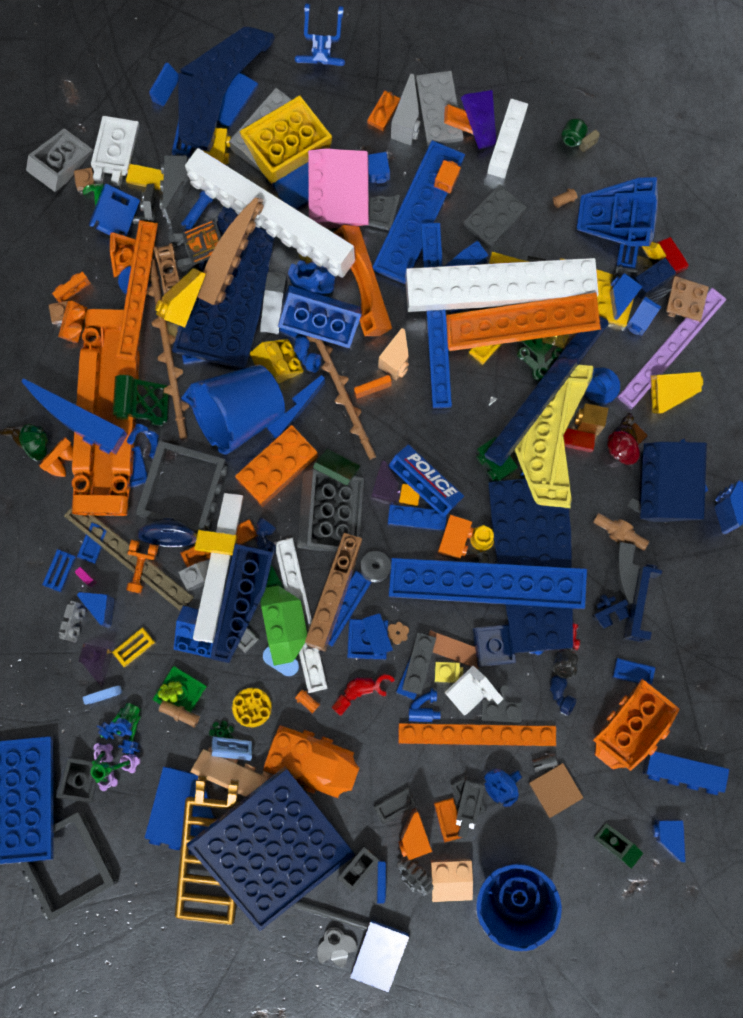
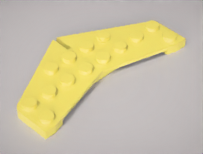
M578 365L514 449L533 499L539 505L571 507L572 496L563 435L592 380L593 366Z

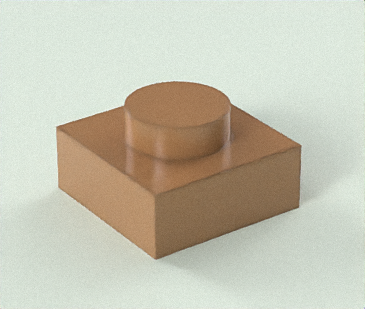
M92 168L74 171L78 191L83 190L87 185L95 184Z
M67 301L49 304L53 325L62 323Z

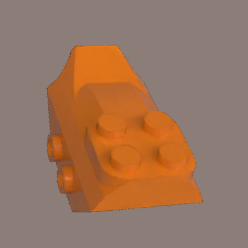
M641 679L629 696L625 695L620 700L618 710L616 712L613 710L606 718L608 722L593 740L596 742L595 756L613 770L627 768L631 771L648 754L651 756L658 748L656 744L659 740H664L670 733L669 728L680 710L643 679Z
M281 725L279 726L263 771L276 774L283 767H286L297 782L304 786V790L315 793L317 790L338 798L341 793L352 791L359 771V767L353 758L354 752L332 744L334 740L322 736L321 740L315 738V733L304 730L301 733Z

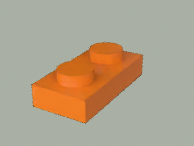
M82 271L80 274L73 275L67 283L56 287L52 294L58 302H64L91 283Z

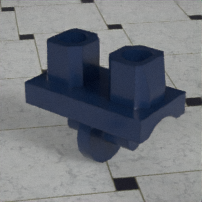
M603 594L600 596L601 602L597 603L596 606L598 609L605 607V610L592 616L593 620H597L604 629L613 625L609 616L612 612H615L619 621L629 617L626 607L629 604L627 600L611 606V603L616 601L615 597L607 598Z

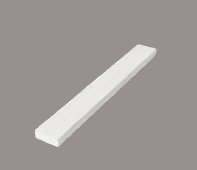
M224 493L216 533L236 535L244 500L243 495ZM211 553L193 639L196 641L214 642L232 555Z
M293 538L274 542L284 589L301 600L308 634L312 619ZM305 643L299 654L308 693L328 689L319 650L309 647Z

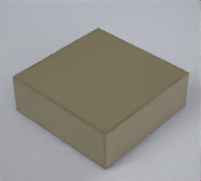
M594 130L583 138L579 146L580 150L585 152L598 142L600 133Z

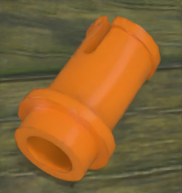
M302 689L295 699L297 703L300 702L313 713L320 704L307 694V690L304 691Z

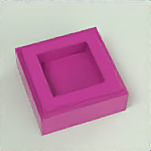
M79 567L75 571L86 585L93 587L97 583L83 568Z

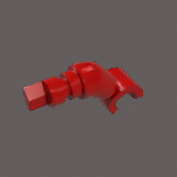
M385 673L377 676L375 681L372 678L361 677L352 679L346 685L345 694H341L331 708L341 716L352 704V699L355 701L357 697L360 698L362 695L373 693V690H376L382 696H386V691L380 689L381 681L387 679L392 683L395 679Z

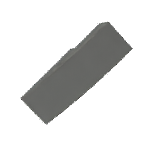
M620 542L617 544L615 556L617 582L623 600H627L628 604L631 605L634 601L640 565L632 564L636 545Z

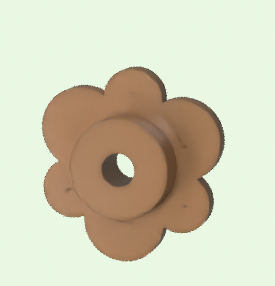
M397 622L396 625L390 624L388 626V631L390 632L388 637L392 639L394 644L398 645L402 641L407 640L409 628L405 625L402 626L401 622Z

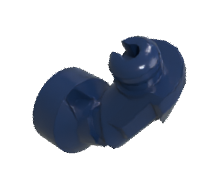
M260 518L256 523L257 537L255 539L257 547L274 552V555L276 545L269 541L266 535H272L276 528L263 518Z
M555 675L550 682L553 701L556 700L561 713L569 716L576 705L577 698L571 695H563L568 683L567 678L563 675Z

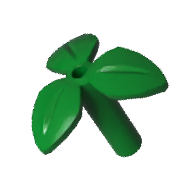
M91 184L83 189V195L94 191L95 206L104 184Z

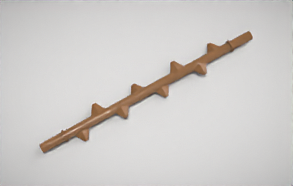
M152 259L150 270L152 286L147 289L146 295L154 297L155 304H157L162 299L156 262ZM158 316L157 319L151 322L152 326L160 329L164 352L157 358L158 361L166 363L170 385L164 388L163 391L173 398L176 415L175 421H177L180 439L187 438L183 412L189 408V404L180 400L177 378L183 374V370L174 367L171 345L175 342L176 337L168 334L166 320Z
M307 336L306 338L310 342L316 343L325 362L321 369L330 373L339 392V395L334 400L335 403L345 405L351 418L353 427L350 432L359 436L360 443L363 444L369 460L376 458L369 442L370 439L367 437L358 418L362 411L353 407L344 385L349 379L338 374L329 355L333 350L332 347L325 345L323 340Z

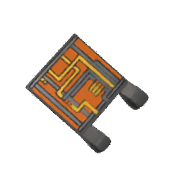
M215 219L183 233L169 236V241L174 247L181 245L183 242L185 244L189 258L177 261V266L182 272L187 271L193 265L208 260L221 239Z

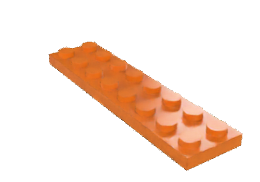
M597 292L446 315L449 351L601 329Z

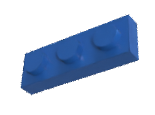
M390 505L388 525L445 531L446 516L442 517L436 510Z

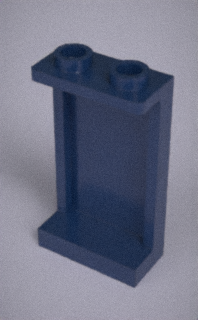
M646 564V567L643 566L639 569L633 604L629 605V617H627L623 639L642 643L651 640L652 632L640 630L649 578L654 579L662 575L663 570H659L658 566Z

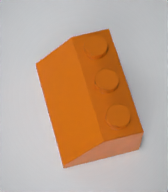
M416 808L412 809L400 835L401 841H398L403 857L407 856L409 860L432 852L419 813Z

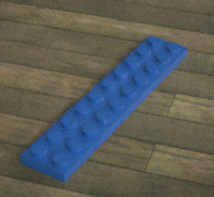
M392 558L389 597L585 609L587 569Z

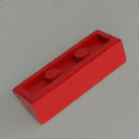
M566 429L563 435L565 447L593 452L595 434Z

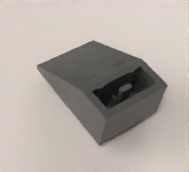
M164 156V163H161V173L164 174V180L160 181V190L163 192V198H160L159 205L160 209H162L163 217H166L168 223L172 222L191 190L190 179L185 168V164L188 162L187 156Z

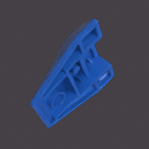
M657 177L636 178L581 195L577 230L628 246H650L654 239L658 208Z

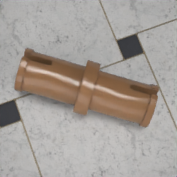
M163 700L159 707V712L174 717V720L177 722L180 720L194 728L199 722L200 716L185 710L183 706L178 707Z

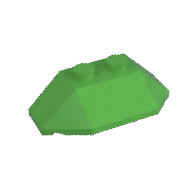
M280 586L268 587L260 601L273 665L277 666L294 662L305 644L307 629L301 600Z

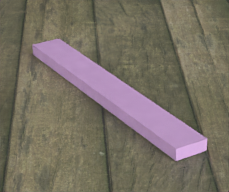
M711 288L707 293L701 322L685 318L617 398L632 410L651 388L650 375H662L726 301V298L714 288Z

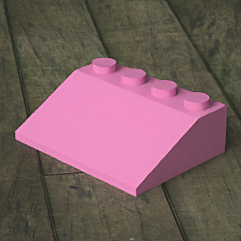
M339 149L309 150V218L326 229L340 228L343 225H369L368 152Z

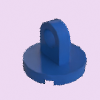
M595 368L592 380L584 394L585 398L594 404L606 405L611 403L620 391V381L617 375L607 368Z
M491 769L484 776V779H486L484 783L485 789L493 801L502 803L504 807H510L518 800L519 793L515 783L523 776L519 770L508 775L503 770Z

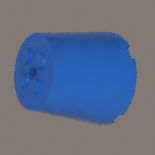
M255 365L193 383L190 387L189 394L194 399L195 404L192 406V410L198 425L212 446L217 445L219 447L218 451L224 455L240 447L283 417L285 413V403L279 385L273 375L262 365Z
M513 863L503 866L491 873L480 888L477 898V916L480 925L493 942L505 949L513 951L533 950L549 940L556 932L560 923L562 906L556 886L546 874L529 864ZM522 892V895L525 897L519 900L515 894Z

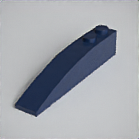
M235 544L210 659L230 663L266 590L274 552L245 544Z

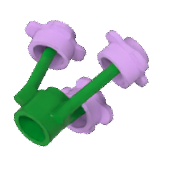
M96 743L93 747L95 752L91 776L100 786V790L106 791L109 787H115L118 784V780L114 776V770L122 767L125 771L135 773L137 765L140 764V758L136 755H126L125 753L121 757L119 764L110 766L106 761L111 762L113 760V746L109 743L106 745Z

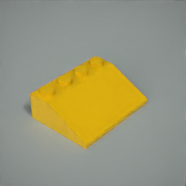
M300 95L239 131L259 169L271 184L309 162V150L330 149L332 135Z

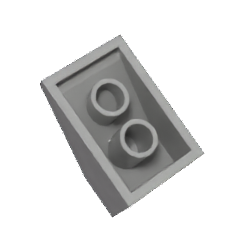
M411 73L391 122V139L408 145H412L413 140H417L421 123L418 120L419 110L414 74Z
M64 128L28 155L26 171L56 192L71 179L74 171L81 167L91 155L93 149Z

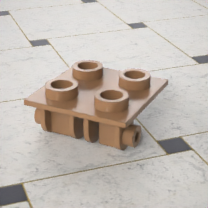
M674 276L666 309L668 316L675 317L677 314L701 322L709 287Z

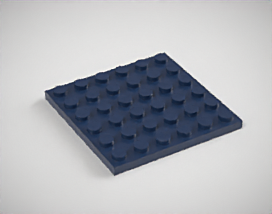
M283 767L187 843V847L259 931L263 930L355 856L353 850L286 767Z

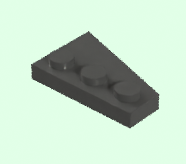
M400 195L369 198L368 226L390 231Z

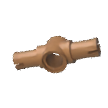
M598 513L593 522L607 530L610 534L609 537L617 543H630L645 551L650 542L636 534L635 530H633L634 527L624 520L618 519V521H613Z

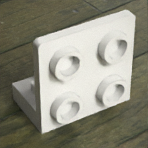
M474 666L445 691V694L463 715L468 714L484 697L488 701L493 699L497 704L503 700L489 680Z

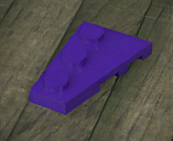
M493 91L464 94L461 100L478 149L493 147L497 142Z

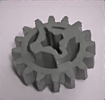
M402 857L396 863V868L401 873L400 879L413 892L418 890L420 894L426 896L434 889L432 881L428 878L430 876L428 871L419 862L414 861L412 863L411 860Z

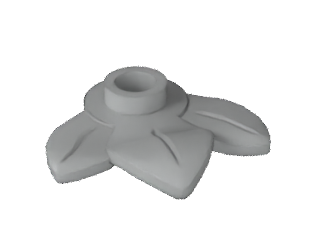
M331 927L325 932L324 941L318 946V960L320 963H324L331 958L337 966L343 968L347 962L348 953L356 952L357 945L355 940L351 936L344 935L340 928ZM332 934L338 935L336 941L331 940L330 936Z

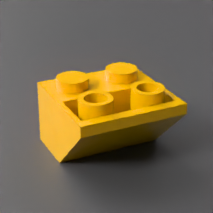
M289 339L262 342L249 353L254 364L264 366L273 375L278 384L304 372Z

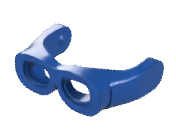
M136 424L127 439V443L133 444L137 434L140 432L144 433L151 444L149 457L153 459L159 435L153 431H148L149 429L142 424Z

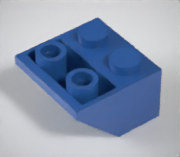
M183 606L176 621L174 650L210 658L213 643L193 639L199 609Z

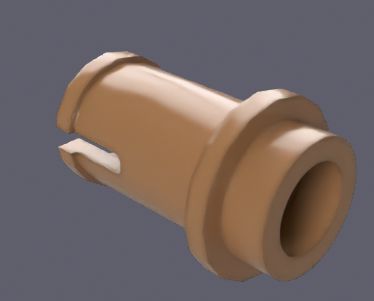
M568 188L566 192L553 197L555 207L559 208L569 202H575V199L578 198L577 193L574 189Z

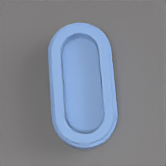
M267 647L264 650L263 660L269 666L285 676H293L298 672L299 664L296 659L291 663L274 666L270 648Z
M120 685L82 697L85 705L96 703L122 694V689Z

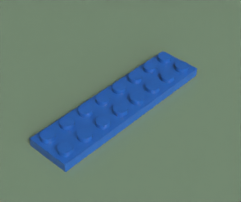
M433 140L431 141L373 265L375 272L406 285V269L414 268L422 251L421 224L435 223L448 195V192L434 187L439 169L444 160L453 161L461 167L465 154Z

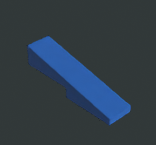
M322 375L292 398L294 407L267 427L268 432L274 439L278 438L286 429L294 424L325 384V378Z

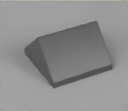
M66 757L56 797L91 803L96 787L95 779L91 776L93 761L77 757Z

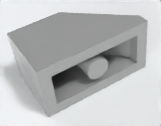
M210 559L196 563L178 572L186 590L191 592L205 584Z

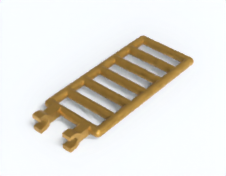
M199 775L198 780H196L195 797H187L185 799L175 917L183 920L232 925L235 921L236 903L230 896L221 897L185 892L186 882L220 886L213 876L187 873V863L202 864L195 855L188 854L189 848L187 843L196 837L190 835L191 825L210 826L217 820L192 816L193 805L230 810L239 803L237 802L239 780L231 779L228 789V801L204 798L207 776ZM184 901L228 906L227 916L183 911Z

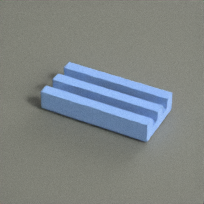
M213 736L211 756L251 761L252 741Z

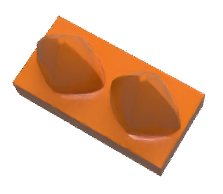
M384 91L369 116L367 123L384 131L401 98L393 95L392 92Z
M73 301L67 302L58 337L78 343L83 330L82 326L87 307Z
M63 437L38 464L39 467L52 475L65 477V468L58 457L72 461L73 446L71 442Z

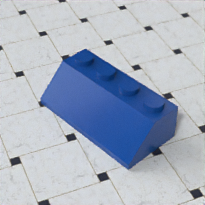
M289 285L278 327L350 348L362 315L361 307Z

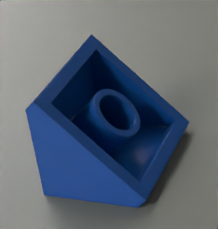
M79 592L77 596L98 623L106 628L111 627L115 599L104 594Z

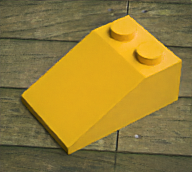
M193 268L157 302L155 308L157 311L156 315L164 320L185 327L206 274Z

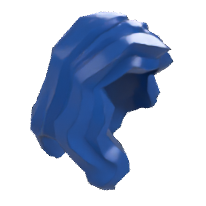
M299 261L296 265L292 263L289 268L288 275L294 287L320 295L329 294L335 288V276L329 273L328 269L324 266L320 267L314 262L306 264L305 261Z

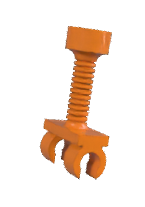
M131 540L128 555L137 556V563L133 580L128 582L126 590L142 593L143 585L139 581L142 575L144 560H156L158 545L150 544L148 555L137 553L140 541Z

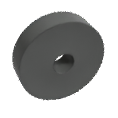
M372 551L363 556L360 563V572L366 580L377 583L384 581L389 576L391 562L384 553ZM372 565H377L379 568L374 569Z

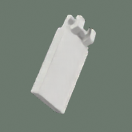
M107 116L102 117L91 161L95 184H103L105 173H111L113 187L121 188L122 176H126V173L128 174L140 126L138 121Z

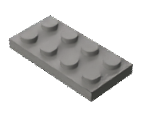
M445 71L417 75L415 80L427 146L430 145L432 140L440 144L463 141L462 130L444 123L445 106L449 104L458 108L452 72Z

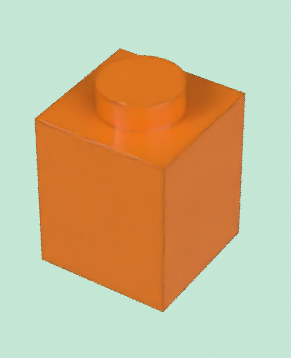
M444 160L435 178L434 187L451 194L460 175L461 167L453 161Z

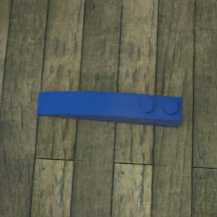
M23 378L21 382L37 401L67 428L83 437L82 440L91 446L96 444L100 446L99 449L107 454H110V452L117 454L127 437L125 430Z

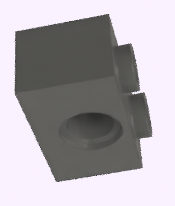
M363 845L338 875L337 879L353 892L378 863L379 858Z

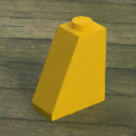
M701 372L650 375L652 413H664L701 392L703 386Z

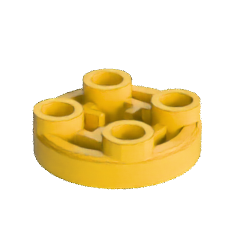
M247 688L239 692L234 698L232 711L235 719L241 725L258 727L264 724L270 717L272 704L269 696L264 691L257 688Z

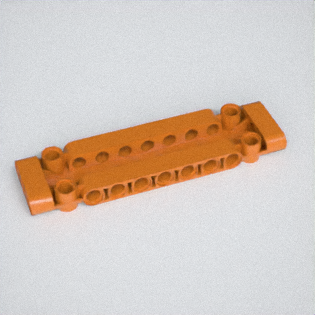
M88 309L85 314V330L82 333L84 344L80 350L76 405L122 428L127 433V437L117 454L112 452L107 454L99 449L100 446L96 444L91 446L82 440L83 437L74 432L72 514L128 515V499L131 490L129 483L130 476L133 473L134 460L132 448H134L135 441L130 445L127 443V439L135 428L136 418L128 417L127 420H119L113 415L114 380L117 375H129L134 377V379H138L140 354L137 348L135 362L116 359L124 310ZM96 336L94 341H88L90 337ZM85 481V488L78 489L79 484ZM121 482H124V488L121 490H117V485Z

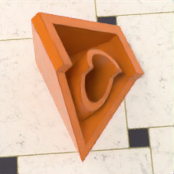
M112 232L110 233V256L115 278L122 270L132 265L136 239Z

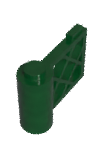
M129 375L115 376L113 415L119 420H127L128 417L150 420L153 425L163 426V423L167 422L168 394L163 391L162 398L158 400L153 391L155 389L163 390L168 385L134 379V377ZM138 385L143 386L147 391L142 397L137 391ZM148 395H150L155 402V404L151 407H149L144 400V398ZM139 402L146 409L143 414L136 413V405ZM156 406L162 411L161 417H157L152 411Z

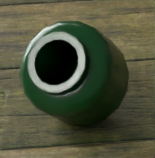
M570 119L561 134L564 143L570 147L580 146L582 139L588 134V126L582 119Z

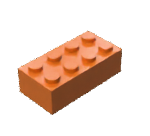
M291 425L236 474L235 478L263 508L318 458V452Z

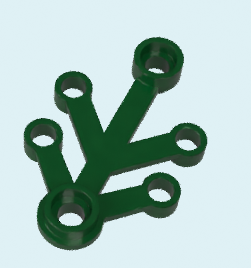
M559 335V339L555 338V336L550 337L544 345L543 338L535 339V343L532 340L520 341L526 347L519 349L517 356L533 369L532 375L536 381L540 382L558 359L556 352H559L561 355L564 351L561 348L555 349L552 352V357L545 363L544 355L555 343L562 340L563 335ZM521 351H524L526 356H523ZM530 351L536 355L537 362L529 356Z

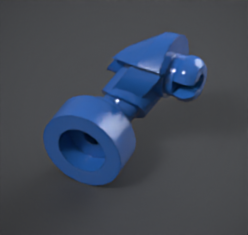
M299 336L294 342V352H296L299 361H302V364L306 366L307 371L316 373L321 365V355L316 353L308 355L310 342L306 337Z

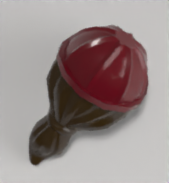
M628 413L622 419L620 426L614 429L607 441L609 454L626 465L636 463L640 457L637 435L630 427L634 420V416L631 413Z

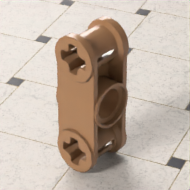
M172 243L163 247L154 246L164 295L181 280ZM168 267L173 268V272L170 274L164 273Z

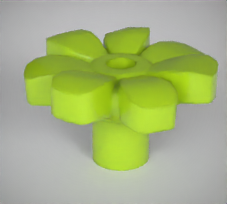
M170 682L168 686L166 684L161 685V690L158 692L159 698H162L164 701L170 700L171 703L177 702V695L183 693L181 682Z

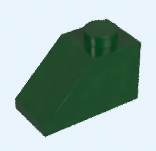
M607 823L594 837L597 842L631 869L644 854L634 843Z

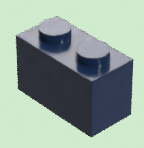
M666 258L635 277L634 281L642 286L637 293L641 300L672 280L676 274V271Z

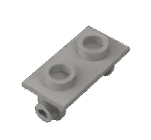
M70 601L67 604L64 617L69 618V621H62L58 632L60 639L76 643L87 607L84 604Z

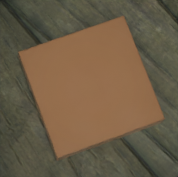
M563 763L529 782L549 818L583 799L582 794Z

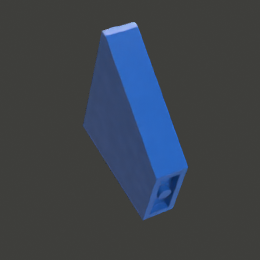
M167 766L163 767L144 838L148 839L150 844L160 846L161 843L168 844L170 849L180 850L185 799L187 797H195L198 775ZM206 784L204 798L211 799ZM193 805L192 816L216 819L212 807ZM191 825L190 835L197 836L208 826Z

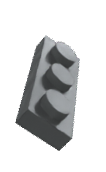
M417 633L402 690L419 695L422 694L436 637Z

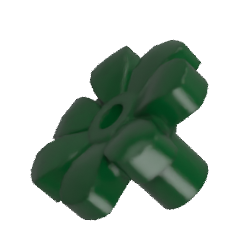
M222 721L221 725L215 722L213 723L214 729L209 730V735L233 739L230 733L234 732L233 726L227 727V721Z

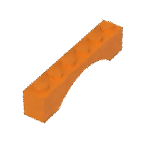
M343 225L333 233L354 246L355 262L350 268L356 278L361 294L362 315L359 321L364 336H381L391 330L392 326L359 226Z

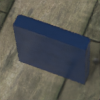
M509 625L473 628L478 667L516 663Z

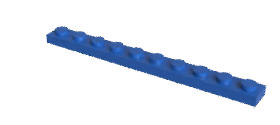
M440 223L421 224L423 267H443ZM446 310L426 311L432 409L451 408Z

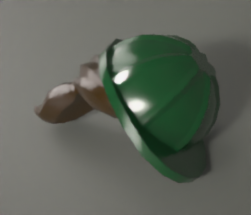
M26 424L18 427H6L0 430L1 435L12 436L15 443L32 460L39 461L45 457L48 437L41 426Z

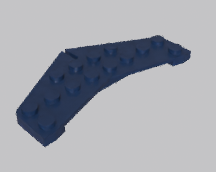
M243 27L180 69L181 73L178 72L179 137L183 144L207 152L211 150L226 90L232 80L261 51L265 52L275 40L273 33L252 27Z

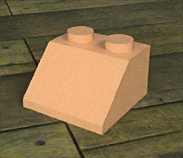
M401 328L379 356L378 368L396 381L399 377L403 378L409 366L406 334L403 328Z
M470 858L430 860L431 883L434 885L432 902L472 900L473 874L472 860Z

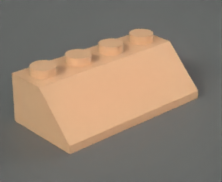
M211 747L208 750H202L191 769V773L198 776H207V780L229 789L231 779L239 780L238 794L245 797L273 776L265 771L260 774L255 771L256 767L247 763L242 766L237 763L238 759L211 756Z

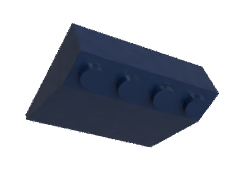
M644 443L640 519L649 522L704 520L707 443Z

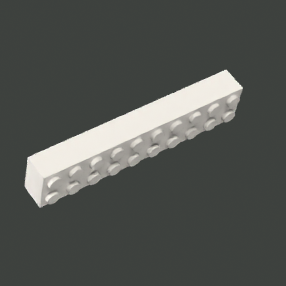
M197 148L185 164L190 184L196 189L201 188L210 198H217L226 208L229 209L231 207L236 210L235 212L238 215L255 197L264 199L262 203L264 205L263 210L255 219L256 227L266 229L270 236H277L286 246L296 248L300 255L310 257L320 267H326L333 276L338 275L343 278L355 262L354 246L199 148Z
M595 258L406 269L405 273L408 312L501 307L596 292L598 296Z

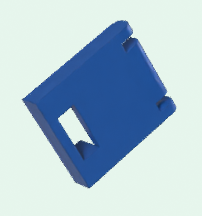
M104 184L89 226L93 227L95 222L99 221L96 226L97 230L107 235H110L112 232L117 234L122 232L121 235L127 236L140 200L108 184ZM114 193L128 201L124 205L112 199V194Z

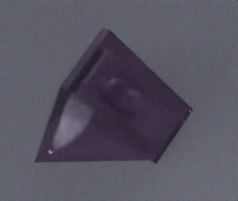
M84 643L78 662L85 666L101 688H103L113 650Z

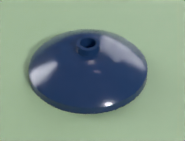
M173 518L153 521L138 530V538L140 540L163 547L189 546L197 540V535L191 528L175 521Z

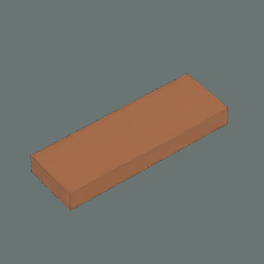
M433 631L429 632L428 636L436 637L433 653L479 669L474 646Z

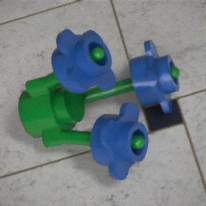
M126 703L125 707L120 709L109 725L103 722L101 726H96L100 729L98 731L100 737L107 740L108 738L114 739V734L118 736L129 735V741L123 740L122 745H118V747L123 749L122 753H126V755H134V752L139 753L140 750H137L138 743L133 742L137 724L141 718L138 715L140 709L133 704Z

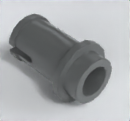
M622 265L615 266L613 276L621 278L625 273L634 280L638 276L636 275L638 269L622 267Z
M548 753L549 756L533 759L532 763L535 772L550 767L554 769V766L558 765L555 754L551 755Z

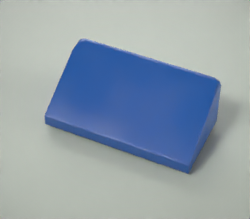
M167 62L149 91L152 101L161 106H165L178 83V73Z
M380 613L363 618L362 622L374 657L393 651Z

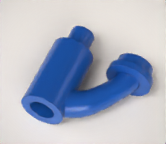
M430 688V692L420 696L411 704L409 708V721L432 722L433 719H440V711H433V708H420L427 700H430V703L437 701V690Z

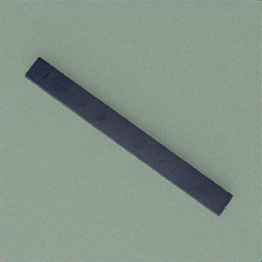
M599 316L600 330L580 332L573 337L484 454L486 459L499 466L504 464L609 325L607 319Z

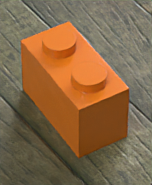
M450 515L437 554L460 560L461 556L465 557L468 546L465 545L467 538L471 539L474 528L471 527L472 522Z

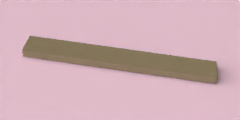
M72 507L67 511L64 517L135 573L137 556L128 555L130 544L94 515L72 514ZM91 523L100 525L107 531L102 542L100 541V538L103 535L104 530L93 526L92 531L90 533L88 530L90 528ZM145 559L140 578L178 610L181 611L183 606L187 607L194 597L152 562Z

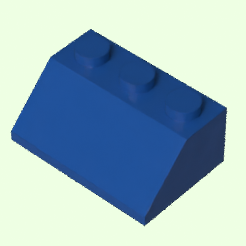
M739 480L734 484L731 483L728 488L725 487L723 491L720 490L715 498L717 503L714 508L721 531L725 535L743 524V482Z

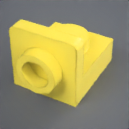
M435 662L434 682L455 683L463 675V667H460L458 662Z

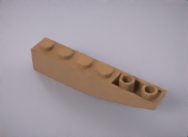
M255 197L227 228L203 271L206 275L197 295L198 298L212 305H218L223 302L226 296L225 289L227 285L231 284L234 277L232 275L234 268H237L240 264V254L248 245L247 238L249 233H252L255 229V219L263 210L264 205L262 203L264 199Z
M347 533L343 534L305 640L306 645L324 652L327 650L363 540L360 537Z

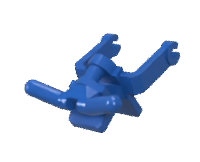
M305 4L304 36L306 40L313 41L312 56L297 55L294 59L296 63L318 64L320 62L335 66L345 65L344 59L331 57V43H338L341 39L343 6L338 8L337 35L330 36L308 34L310 4Z

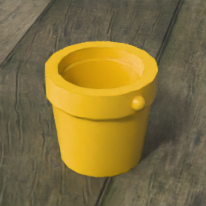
M485 525L475 528L470 539L472 547L480 552L490 549L494 544L493 531Z

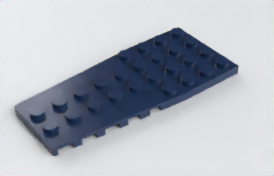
M223 206L221 212H219L217 225L221 237L238 216L235 212L236 210L231 207L228 209ZM255 226L253 232L249 233L247 238L248 245L240 254V264L237 268H234L232 273L234 276L233 280L225 289L226 296L222 303L212 305L198 297L196 298L186 326L182 327L179 325L172 349L173 353L239 369L247 368L250 357L249 353L252 350L261 316L267 274L269 272L275 237L270 236L266 232V229ZM208 260L200 263L199 271H204Z
M526 478L488 482L498 564L572 568L569 508L537 504L533 499ZM506 605L514 653L573 648V609Z

